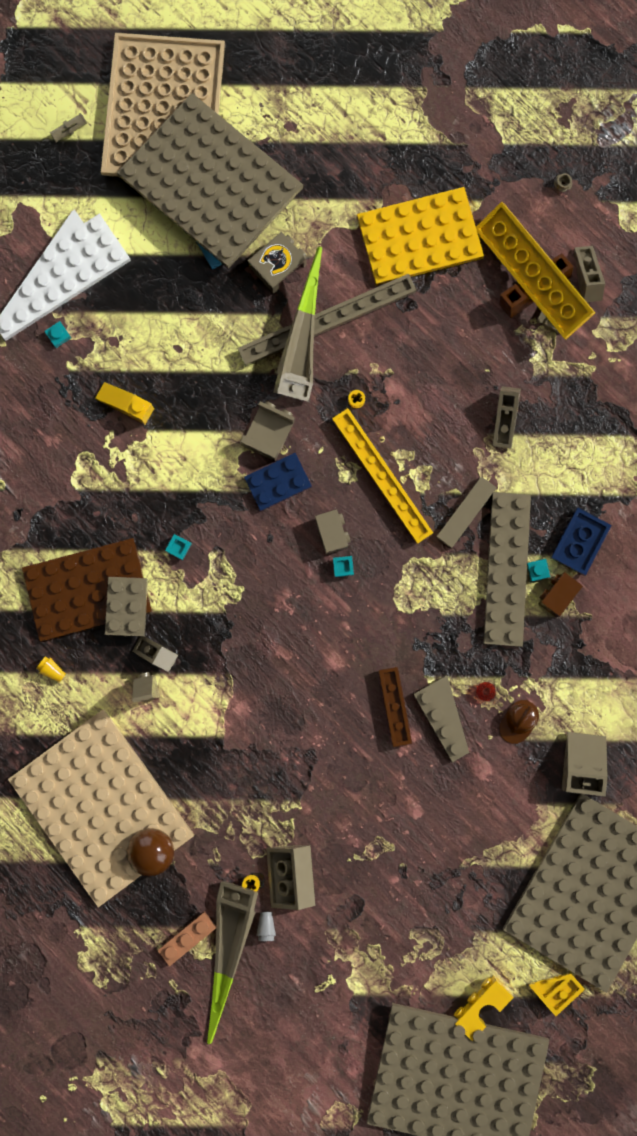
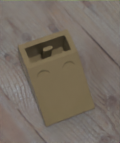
M567 732L561 790L606 797V736Z

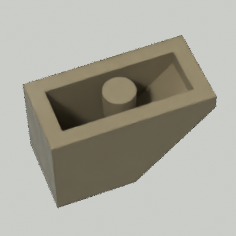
M140 637L132 651L167 672L170 671L178 656L176 653L147 637Z

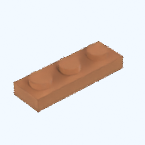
M204 911L157 951L170 967L214 931L216 925Z

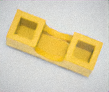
M494 975L491 978L485 979L481 985L482 988L477 993L474 992L470 995L466 1006L458 1008L454 1013V1017L458 1018L455 1025L463 1026L465 1035L472 1042L474 1040V1031H483L486 1028L484 1021L479 1017L480 1009L485 1005H492L501 1012L514 998L512 993Z

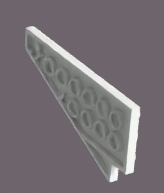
M75 209L70 213L0 314V334L5 341L131 261L100 213L83 223Z

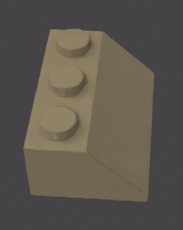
M310 845L266 848L271 908L301 910L315 906Z

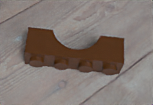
M561 253L553 258L552 261L564 276L569 279L572 275L573 265ZM515 284L500 294L499 305L510 318L534 303L520 285Z

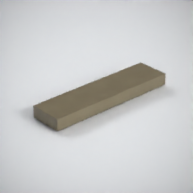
M481 476L436 538L452 549L497 487Z

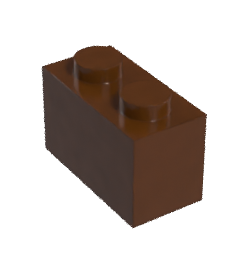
M565 572L560 575L556 574L550 582L553 584L550 589H545L539 596L541 600L538 604L556 618L562 615L583 587Z

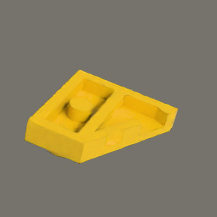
M571 973L529 984L531 989L555 1016L585 990Z

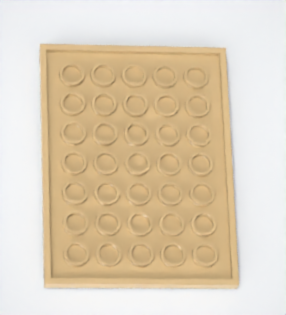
M115 33L101 166L102 175L118 176L117 172L191 93L219 115L225 41Z
M105 709L101 710L8 779L97 907H100L141 876L131 868L127 859L128 844L137 832L148 828L159 829L165 832L173 842L174 851L194 836V833Z

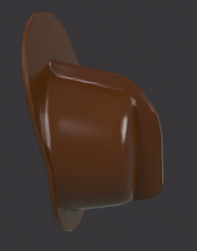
M528 700L515 702L501 720L499 731L502 738L511 744L523 742L537 725L539 720L537 707Z

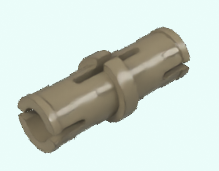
M79 113V115L71 120H65L63 125L51 131L50 134L57 143L67 135H73L75 130L87 124L84 116Z

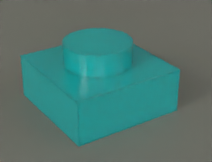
M60 321L44 331L56 348L71 339V336Z
M174 534L165 551L183 560L192 543Z
M352 556L333 558L335 577L354 576Z
M546 559L527 563L531 582L550 578Z

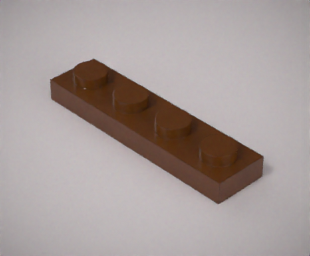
M398 667L378 670L392 746L412 744Z

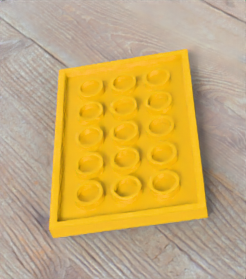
M464 187L357 214V220L376 286L386 284L407 274L413 277L480 260L484 257Z

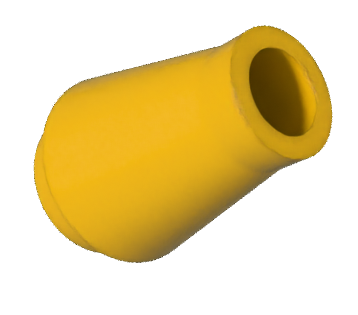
M46 656L36 668L40 671V674L58 683L66 675L52 658L49 659Z

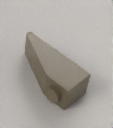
M593 246L575 247L574 254L581 296L586 302L602 301L605 281Z
M502 386L500 390L493 446L512 448L521 393L520 388Z
M147 672L139 674V678L134 679L133 703L160 698L155 675H150Z

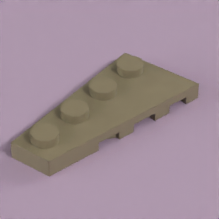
M446 675L413 695L451 762H454L468 754L469 750L448 676Z

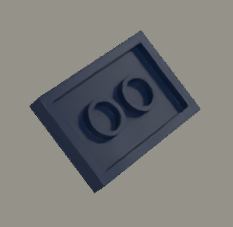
M296 453L244 477L261 512L312 487Z
M576 508L550 559L586 576L612 525L580 508Z

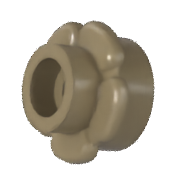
M566 173L558 175L554 181L555 188H558L560 192L570 190L572 187L571 176Z

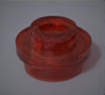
M482 682L478 685L476 694L480 700L490 701L495 697L496 689L492 683ZM484 688L489 689L490 693L488 695L483 694Z

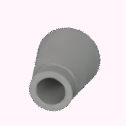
M260 912L256 935L258 936V941H274L276 933L272 912Z

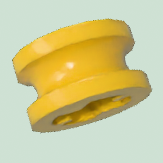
M360 390L352 391L348 396L349 405L352 408H361L365 403L364 393ZM359 395L360 400L362 401H357L356 403H353L352 397H357Z
M254 875L246 876L242 882V887L247 888L248 884L246 881L250 880L251 882V879H253L256 888L252 889L251 887V890L257 892L260 887L259 879Z

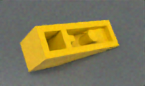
M105 382L95 398L144 425L154 410L150 402Z

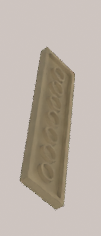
M492 493L483 644L523 647L531 495Z

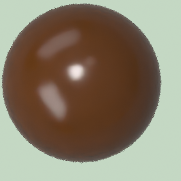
M148 828L137 832L131 838L127 847V859L131 868L143 876L151 877L163 873L169 868L174 858L172 840L165 832L159 829Z

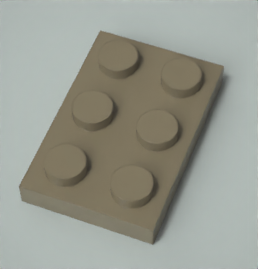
M108 577L105 635L145 637L147 578Z

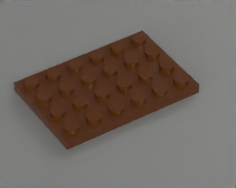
M134 538L22 567L40 642L106 625L108 577L144 578ZM148 591L146 614L153 612Z

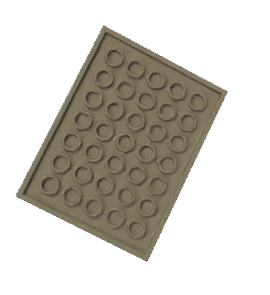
M193 93L117 172L121 179L228 269L303 189V184Z
M579 794L505 923L503 930L606 993L637 940V826L588 796Z
M392 1003L367 1124L417 1136H529L549 1039L485 1024L486 1028L483 1031H474V1040L472 1042L465 1035L464 1027L455 1025L458 1021L456 1017Z

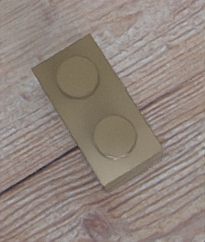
M336 509L315 516L326 555L347 549L348 543L351 541L348 531L344 532L342 527L345 524L342 513L338 514Z

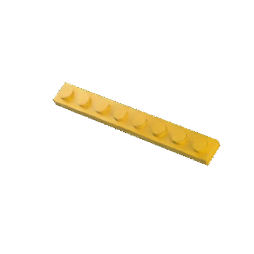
M347 408L332 418V421L416 544L432 535L433 531L350 410Z

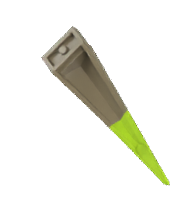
M318 247L276 372L278 375L273 392L308 402L313 385L314 323L322 247Z
M221 881L216 901V953L208 1044H211L255 915L254 908L258 896L256 891L226 881Z

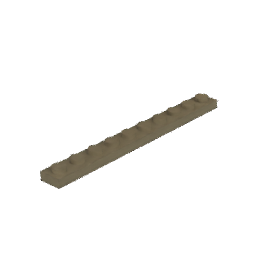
M404 275L315 314L314 337L416 293V288L410 275ZM292 324L239 347L238 351L245 367L283 351Z

